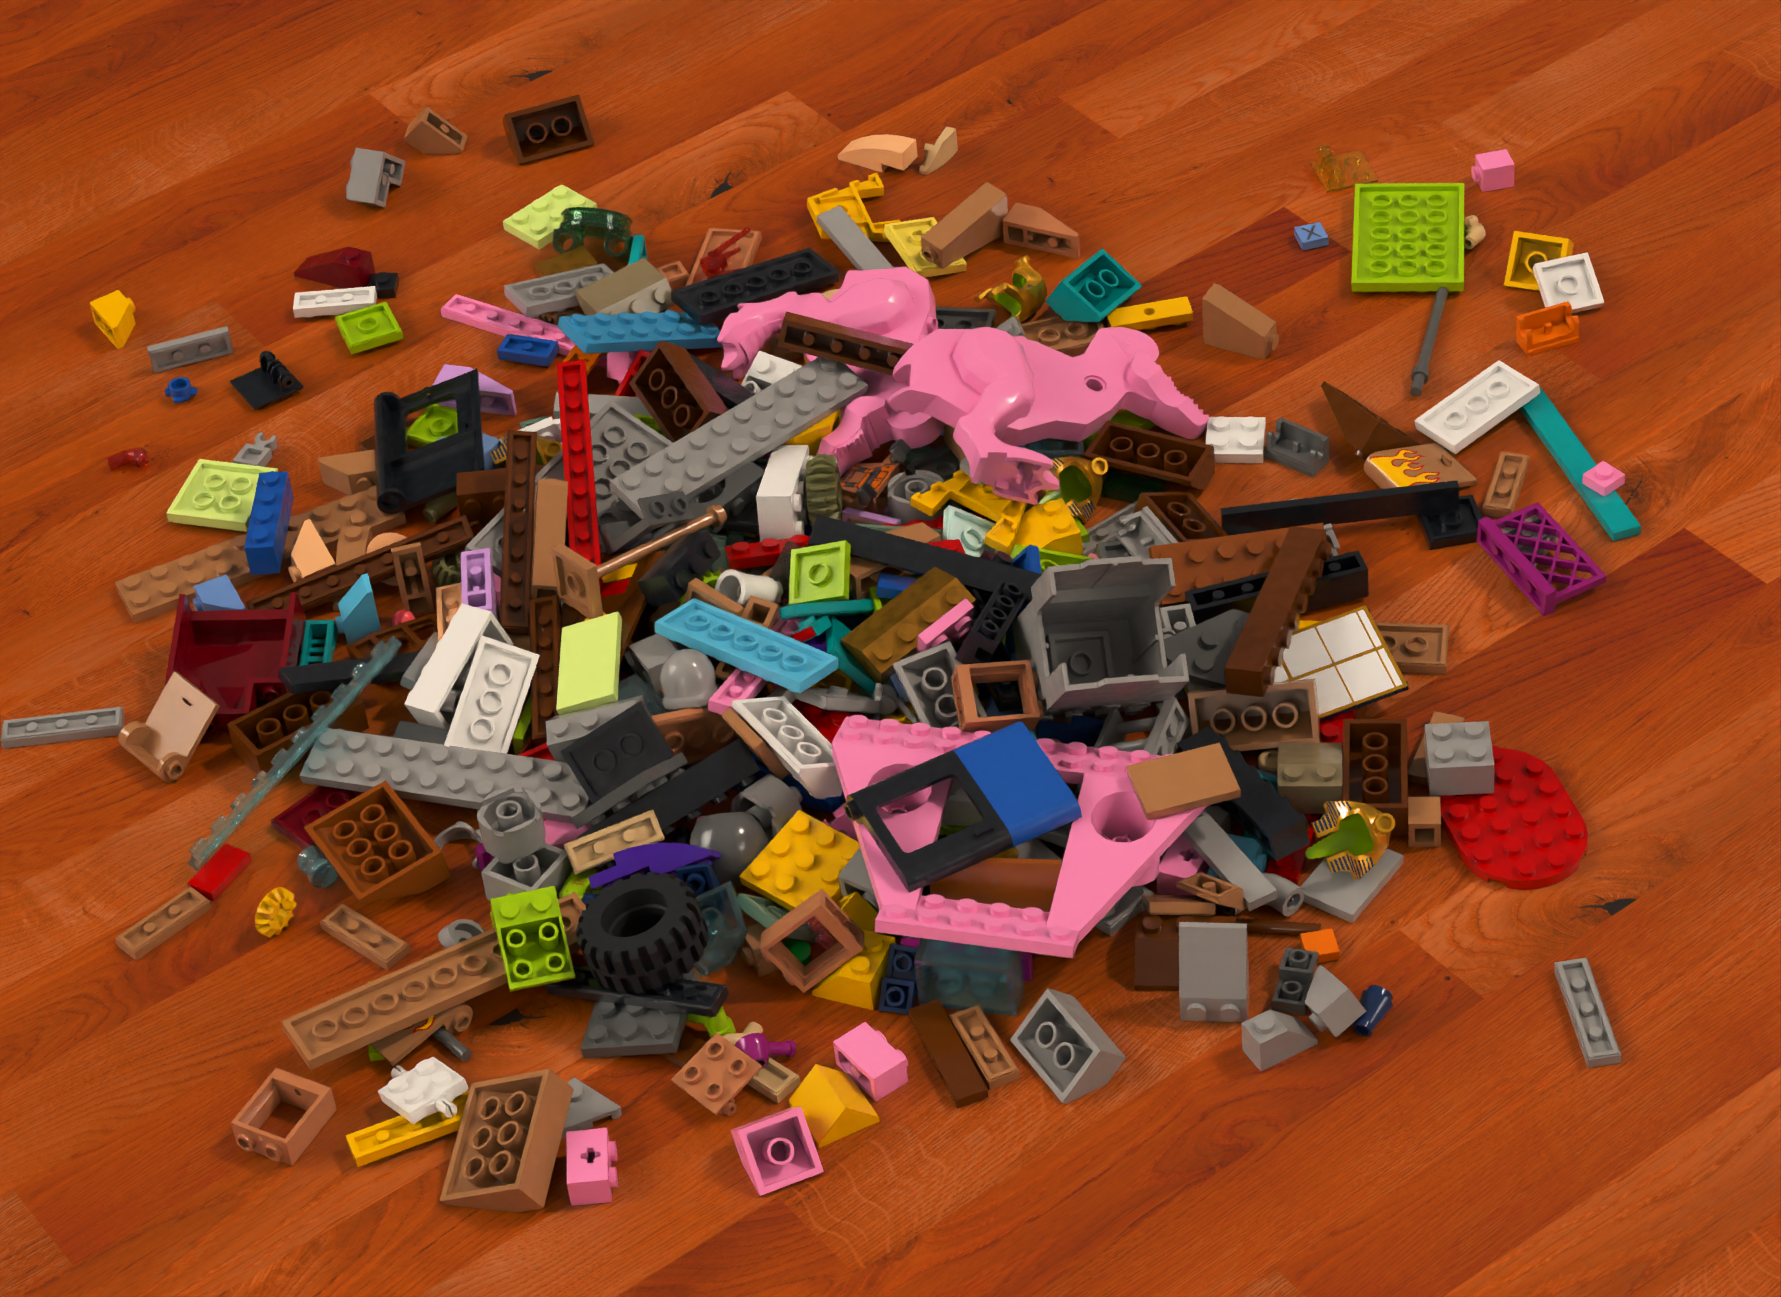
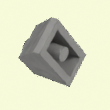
M1320 965L1316 969L1305 1000V1004L1312 1012L1309 1019L1319 1031L1323 1032L1327 1029L1332 1035L1337 1037L1361 1017L1366 1010L1351 990L1326 968Z
M1268 1010L1241 1023L1242 1051L1260 1071L1318 1044V1039L1299 1018L1274 1010Z

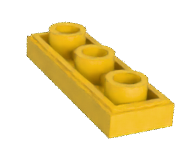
M1187 296L1116 308L1106 316L1109 327H1124L1133 330H1153L1160 326L1181 325L1184 322L1194 321L1193 311Z

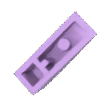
M444 364L433 385L475 369ZM478 372L481 412L515 416L517 410L513 390ZM456 397L437 403L438 405L457 409Z
M490 548L461 552L462 604L491 611L498 621Z

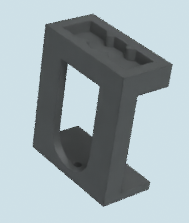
M684 492L639 498L637 502L644 516L643 519L638 518L607 523L600 527L599 532L609 556L626 553L694 519ZM665 525V526L662 527L660 530H658L657 532H655L654 529H656V528H658V527H660V526Z

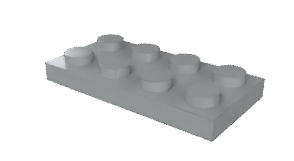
M602 263L504 285V295L526 317H539L543 313L561 312L569 307L580 305L574 294L575 291L614 272Z

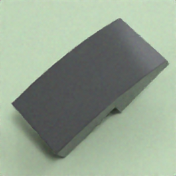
M1285 948L1279 967V980L1272 999V1010L1305 1015L1307 1010L1305 1000L1316 971L1318 952Z

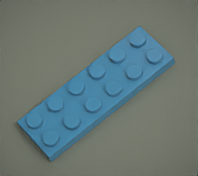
M672 310L662 313L643 311L637 314L627 312L611 315L596 313L595 315L586 316L573 314L572 316L559 317L557 325L585 354L639 351L640 349L652 351L660 340L684 347L685 349L723 347L717 341L720 330L716 325L712 323L700 325L686 312Z

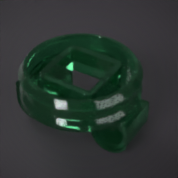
M590 207L566 208L561 213L563 216L562 222L559 225V229H554L553 247L557 252L562 254L582 245L584 246V238L605 240L604 249L606 253L618 262L629 261L633 242L630 228L633 221L628 215ZM572 238V246L564 250L563 245L565 241ZM624 242L623 251L615 254L616 245Z

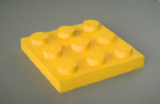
M798 810L739 876L741 884L790 911L820 889L836 903L842 896L838 875L857 850L861 848L858 841ZM814 916L808 920L815 925L819 922Z

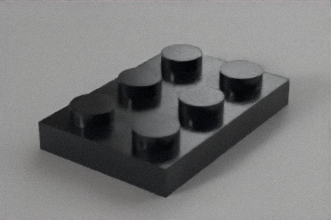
M642 701L634 704L560 751L592 804L641 772L675 755Z

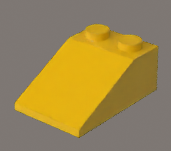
M1062 498L1035 505L1023 514L1010 553L1008 554L1010 556L1015 544L1023 546L1033 545L1041 549L1083 555L1081 531Z

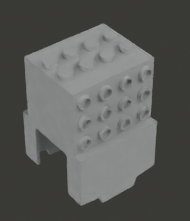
M1141 556L1088 559L1079 564L1051 566L1031 586L1032 601L1013 621L1012 629L1017 661L1030 660L1032 671H1036L1038 676L1036 695L1037 699H1041L1043 704V717L1039 719L1038 723L1040 720L1052 721L1053 717L1062 716L1065 717V720L1071 721L1073 715L1095 714V718H1106L1109 711L1112 710L1124 712L1126 716L1139 715L1143 713V710L1151 706L1153 701L1170 700L1189 682L1185 653L1180 654L1167 666L1159 612V602L1176 586L1172 558L1142 559Z

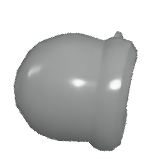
M695 649L679 650L671 654L663 664L660 682L664 691L662 703L666 710L672 712L687 708L699 709L708 707V700L718 690L719 684H715L714 667L704 653Z

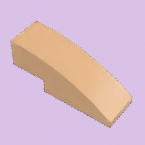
M888 134L871 135L853 140L838 154L839 160L882 173L888 166L904 171L918 157L916 139Z

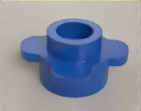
M185 377L171 380L168 388L165 389V395L172 397L174 403L185 402L190 396L197 394V388L191 387L190 380Z

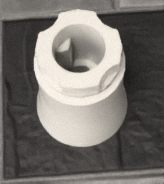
M733 569L724 571L719 576L715 586V590L738 603L744 609L750 596L779 604L783 594V588L779 581H775L768 576L751 575Z

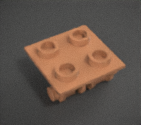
M716 1033L682 1067L671 1081L715 1115L719 1113L722 1116H731L737 1110L734 1097L763 1067L719 1033Z

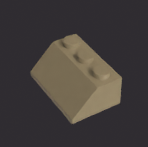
M645 258L574 292L585 316L595 315L596 313L611 315L619 314L620 312L637 314L643 311L659 313L675 305L671 301L672 289L667 279Z

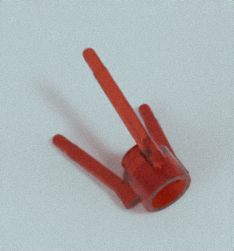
M745 228L718 248L708 252V256L700 259L701 268L708 279L739 270L725 271L724 269L728 268L726 259L739 253L741 249L737 247L724 254L721 252L750 232L749 228Z

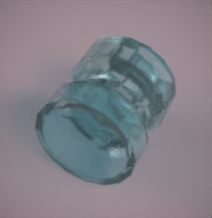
M317 845L309 846L299 854L297 866L314 887L322 889L335 882L338 873Z

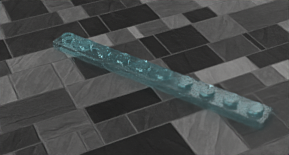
M394 636L387 643L381 640L370 653L373 658L367 664L361 662L351 673L350 676L354 679L347 686L342 683L331 695V698L334 699L327 708L321 705L313 714L311 719L314 722L308 729L302 726L291 739L294 744L289 750L286 751L282 748L271 761L274 766L267 773L262 770L251 782L254 788L247 795L242 792L230 805L233 811L226 818L221 815L210 827V830L213 831L206 840L201 837L189 850L192 855L188 864L197 872L314 745L322 733L335 722L397 654L402 645L400 641Z

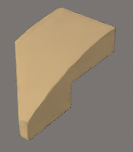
M946 127L936 140L935 145L925 143L926 160L920 166L919 174H930L954 156L958 151L956 128Z

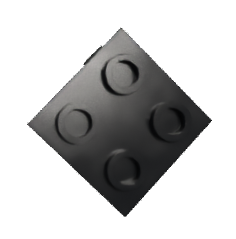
M264 351L260 354V368L230 380L231 385L254 410L265 407L269 403L304 388L296 377L270 351Z

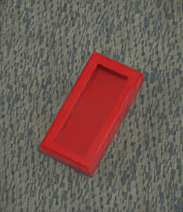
M225 843L192 877L187 886H191L205 898L214 901L252 862L251 854Z

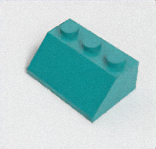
M1102 248L1061 280L1045 302L1065 321L1100 322L1135 294L1142 285Z

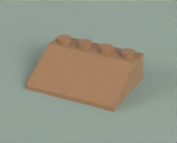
M551 1069L471 1083L439 1202L443 1205L507 1212H523L544 1208L574 1089Z

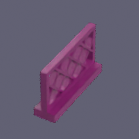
M1538 502L1495 521H1492L1489 516L1478 520L1476 542L1543 616L1553 613L1555 604L1606 583L1607 576ZM1537 515L1542 523L1525 522V519ZM1505 527L1515 528L1517 533L1516 535L1503 533L1501 529ZM1522 530L1539 533L1537 539L1520 536ZM1542 535H1554L1559 541L1556 543L1541 540ZM1517 545L1535 547L1533 554L1521 552ZM1539 548L1556 551L1554 557L1538 555L1537 553ZM1560 552L1573 554L1576 557V561L1559 559ZM1534 564L1549 565L1551 570L1550 572L1537 570ZM1555 568L1571 569L1573 572L1571 576L1554 573ZM1577 571L1587 572L1593 577L1589 579L1578 578L1576 573ZM1557 582L1568 584L1569 586L1557 592L1551 583Z

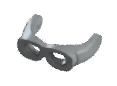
M457 821L455 825L442 831L433 841L441 850L446 843L452 840L474 839L481 844L482 838L480 829L475 831L469 824ZM475 857L472 865L474 868L479 869L477 857Z

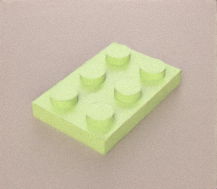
M561 184L503 221L504 230L540 250L598 212L597 203Z

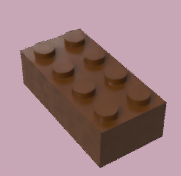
M661 340L629 383L665 437L673 443L728 411L726 405L684 347Z
M546 464L536 465L535 476ZM506 468L457 473L456 497L460 517L466 515L474 537L504 508Z
M350 687L294 694L288 692L227 724L234 751L263 783L306 761L322 727L331 729L341 728L346 731L359 733L369 728L363 701Z
M1343 719V801L1372 805L1380 812L1392 815L1395 820V827L1391 831L1390 836H1408L1407 719Z

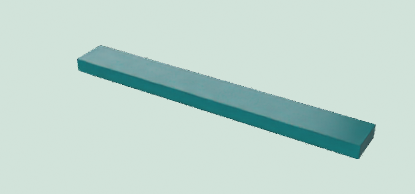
M1540 388V394L1519 408L1523 416L1612 541L1641 534V525L1615 490L1604 497L1582 484L1583 474L1597 464L1543 389Z

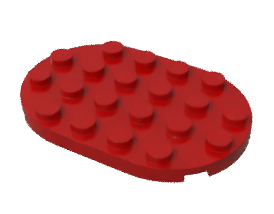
M1492 746L1494 793L1433 796L1440 797L1441 825L1461 860L1472 873L1486 882L1493 879L1506 883L1509 889L1518 890L1548 887L1565 880L1575 873L1579 868L1580 861L1587 853L1588 831L1584 819L1555 772L1543 760L1528 753Z

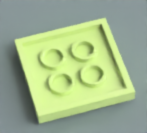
M199 459L166 512L168 522L247 532L259 473L278 472V469Z

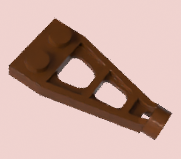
M437 612L373 632L346 646L348 654L352 659L392 655L385 645L398 639H407L412 644V647L405 653L420 652L431 635L421 641L414 632L434 627L437 630L435 632H438Z

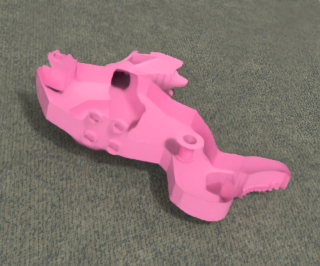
M907 267L849 270L842 287L829 300L820 293L798 295L793 291L765 302L739 303L737 305L739 311L737 313H730L725 319L717 341L723 345L724 359L721 365L722 371L733 370V379L740 380L747 374L758 352L762 351L771 338L781 332L786 311L915 344L938 329L935 297L929 281ZM804 353L807 363L818 358L817 356ZM846 364L868 385L867 393L853 399L851 403L841 408L840 425L832 433L821 439L817 454L834 455L838 461L841 477L854 464L872 457V451L875 448H879L881 444L890 440L898 441L902 439L910 449L920 448L932 443L942 433L945 423L925 412L911 415L903 410L894 411L891 404H888V399L892 394L907 387L905 384L896 383L892 375Z
M991 327L937 329L915 343L898 361L893 370L892 378H895L896 383L905 384L907 387L892 394L888 399V404H891L894 411L903 410L911 415L925 412L955 428L953 438L962 448L967 458L972 483L977 485L979 480L993 487V493L1000 497L1034 505L1038 504L1036 492L1040 490H1059L1060 483L1048 471L1053 468V461L1050 458L1018 446L1047 438L1081 442L1099 431L1120 409H1127L1140 417L1151 420L1164 430L1192 440L1202 435L1209 420V414L1204 415L1203 409H1198V404L1193 403L1194 399L1180 394V391L1176 390L1177 387H1174V382L1171 381L1172 377H1167L1161 366L1156 364L1159 350L1154 340L1145 333L1124 327L1099 329L1086 352L1076 357H1070L1041 343L1028 340L1024 336L1014 337L1007 331Z

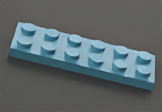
M696 598L691 599L655 622V633L671 641H676L692 649L699 650L718 661L733 665L742 671L752 673L768 682H773L799 694L838 669V657Z

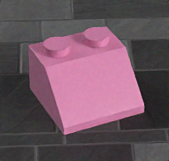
M791 1107L730 1130L741 1162L759 1196L824 1172L801 1107Z

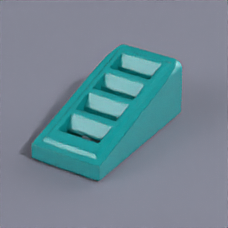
M305 620L299 666L308 665L309 662H332L338 638V628L335 620ZM315 637H326V639H315ZM313 645H325V647L313 648ZM311 654H323V656H311Z

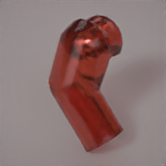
M142 447L123 450L106 458L112 471L132 462L137 467H143L149 463V457L146 455L147 451Z

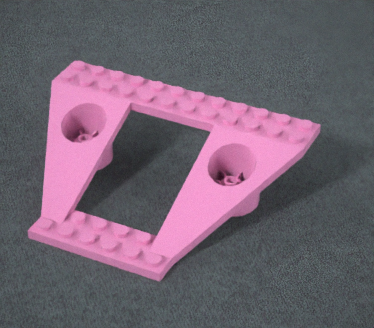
M863 715L846 717L832 741V756L846 802L847 795L979 739L991 732L984 730L966 732L961 731L957 727L934 728L926 723L902 724L894 719L870 720ZM1048 738L1036 740L1065 783L1082 785L1078 798L1082 817L1072 822L1050 912H1043L1035 907L1025 909L1013 908L1004 903H994L992 905L977 903L973 899H945L937 894L922 896L923 888L909 893L882 851L878 848L865 825H859L856 821L852 822L880 910L875 919V932L1073 958L1078 943L1131 887L1145 885L1155 880L1159 875L1160 856L1207 806L1147 821L1127 775V766L1164 756L1151 755L1144 750L1126 752L1118 751L1117 748L1112 746L1094 748L1087 747L1084 743L1080 742L1062 744L1055 743L1054 740ZM948 778L877 810V813L904 852L910 853L937 841L954 778Z

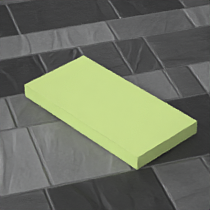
M618 611L562 627L556 711L559 715L618 701L622 618Z

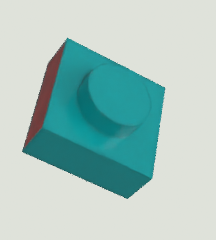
M812 615L798 622L799 628L789 636L803 643L820 635L831 627L832 624L827 615L816 620Z

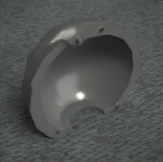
M729 812L701 817L691 833L690 845L720 852L721 858L712 862V869L722 888L734 889L745 886L741 884L739 876L768 845V840L764 828L754 816L745 812Z

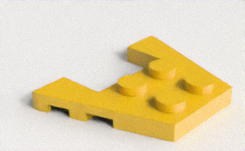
M878 173L868 175V180L861 183L859 180L849 182V187L838 191L837 188H833L807 198V208L820 237L824 239L831 238L817 223V216L839 205L870 241L890 242L884 234L885 224L901 222L900 220L872 223L861 198L884 195V186Z
M961 469L953 473V478L944 483L938 481L930 486L929 491L923 494L918 492L911 497L910 506L931 517L949 499H952L997 522L985 535V544L1007 554L1010 553L1027 503L1005 499L994 494L993 487L985 483L981 485L972 483L971 477Z

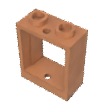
M1030 660L956 665L951 676L959 729L961 731L976 732L984 730L992 733L1018 721L1023 722L1028 730H1035L1039 719L1043 717V704L1041 699H1037L1038 676L1036 671H1032ZM1018 681L1024 714L978 717L972 684Z
M822 889L761 933L760 951L764 959L770 964L774 963L782 971L785 980L792 986L796 985L803 993L864 949V932ZM814 916L839 942L804 966L781 940Z
M275 1068L231 1122L237 1145L245 1151H254L267 1156L272 1161H281L293 1166L336 1112L337 1108L332 1089L326 1085ZM281 1101L307 1111L286 1138L260 1129Z

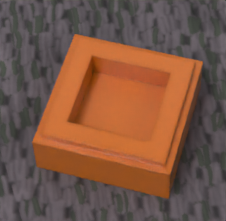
M1332 928L1300 934L1302 949L1318 952L1317 963L1340 960V951Z

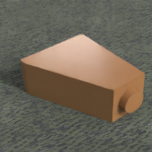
M1214 283L1202 298L1204 344L1265 360L1270 352L1277 348L1279 343L1276 321L1221 285Z

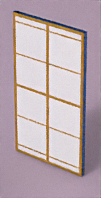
M1366 605L1293 631L1289 649L1285 648L1283 652L1282 665L1275 670L1274 682L1316 678L1319 722L1409 690L1408 682L1405 681ZM1190 682L1183 687L1187 699L1190 691L1211 689Z

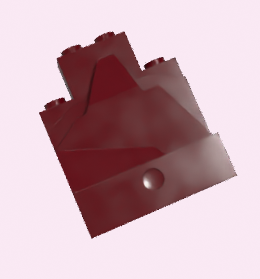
M297 592L290 593L288 609L192 611L186 595L179 594L165 686L173 672H178L220 705L206 732L228 730V723L259 708L260 699L273 701L289 692L278 678L280 668L296 666L297 657L301 655L304 626L307 619Z

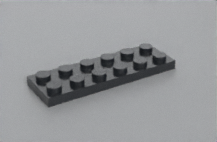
M807 248L672 290L671 301L698 324H710L712 321L728 317L730 313H737L739 311L737 307L739 303H760L778 298L787 292L794 291L801 295L816 288L826 287L839 281V271L811 248Z

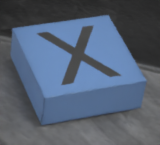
M1320 222L1294 227V236L1302 251L1329 245V237Z

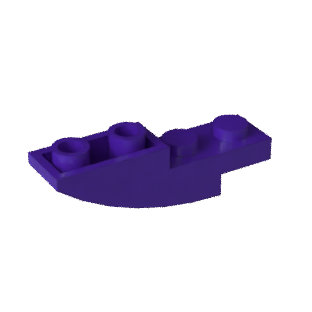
M644 844L613 853L616 866L591 875L588 878L592 889L602 890L605 887L608 889L614 885L613 882L621 878L622 880L629 879L630 875L638 873L647 875V872H657L661 876L663 873L678 878L676 873L678 867L709 863L712 867V862L720 859L721 855L718 851L689 844Z

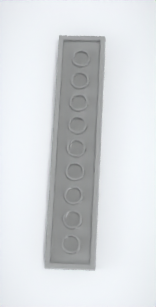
M818 357L610 480L609 488L634 513L643 519L644 516L637 502L639 498L683 491L688 501L751 461H755L851 403L853 399L866 394L868 385L846 364Z
M322 727L299 775L302 783L359 792H366L386 780L399 798L479 810L482 807V800L496 790L514 788L515 792L525 793L524 789L538 797L543 819L573 823L571 820L573 816L592 805V802L567 762L456 746L445 747L443 744Z

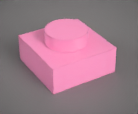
M1602 461L1583 474L1582 484L1605 497L1625 484V474Z

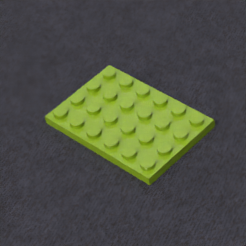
M1464 183L1355 184L1352 292L1437 291L1440 287L1447 288L1449 292L1464 291Z

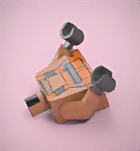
M899 439L890 447L889 451L891 454L883 462L854 464L847 474L841 477L843 510L849 507L884 515V510L888 506V483L895 475L900 473L899 465L905 461L907 453L910 451V447L902 439Z

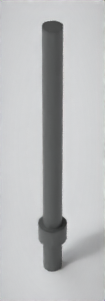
M1440 287L1437 290L1419 360L1412 371L1411 380L1413 382L1410 393L1415 397L1421 395L1423 385L1427 383L1430 370L1428 367L1449 292L1445 287Z

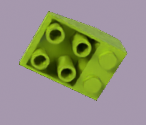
M555 886L490 899L495 931L510 992L575 978Z

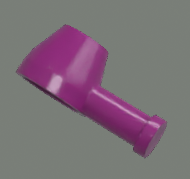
M761 1033L748 1034L740 1038L735 1044L737 1048L759 1063L763 1068L769 1063V1055L794 1057L796 1053V1044L793 1040L768 1042L766 1036Z

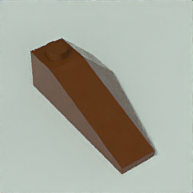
M1325 381L1322 383L1321 387L1345 439L1356 448L1353 453L1366 460L1370 454L1377 451L1420 445L1397 428L1395 430L1386 420L1368 410L1367 407Z

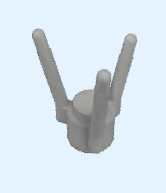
M876 683L872 699L880 702L879 713H872V720L879 721L881 714L888 715L897 708H900L913 724L919 723L916 716L905 704L904 698L897 697L893 687Z

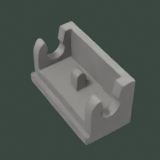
M1148 506L1125 517L1122 523L1125 526H1130L1118 531L1116 536L1131 556H1141L1142 559H1150L1148 553L1150 546L1178 543Z

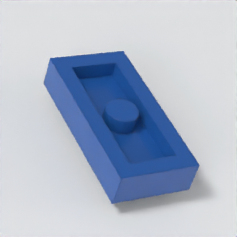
M507 334L497 349L498 359L549 367L560 349L558 341Z

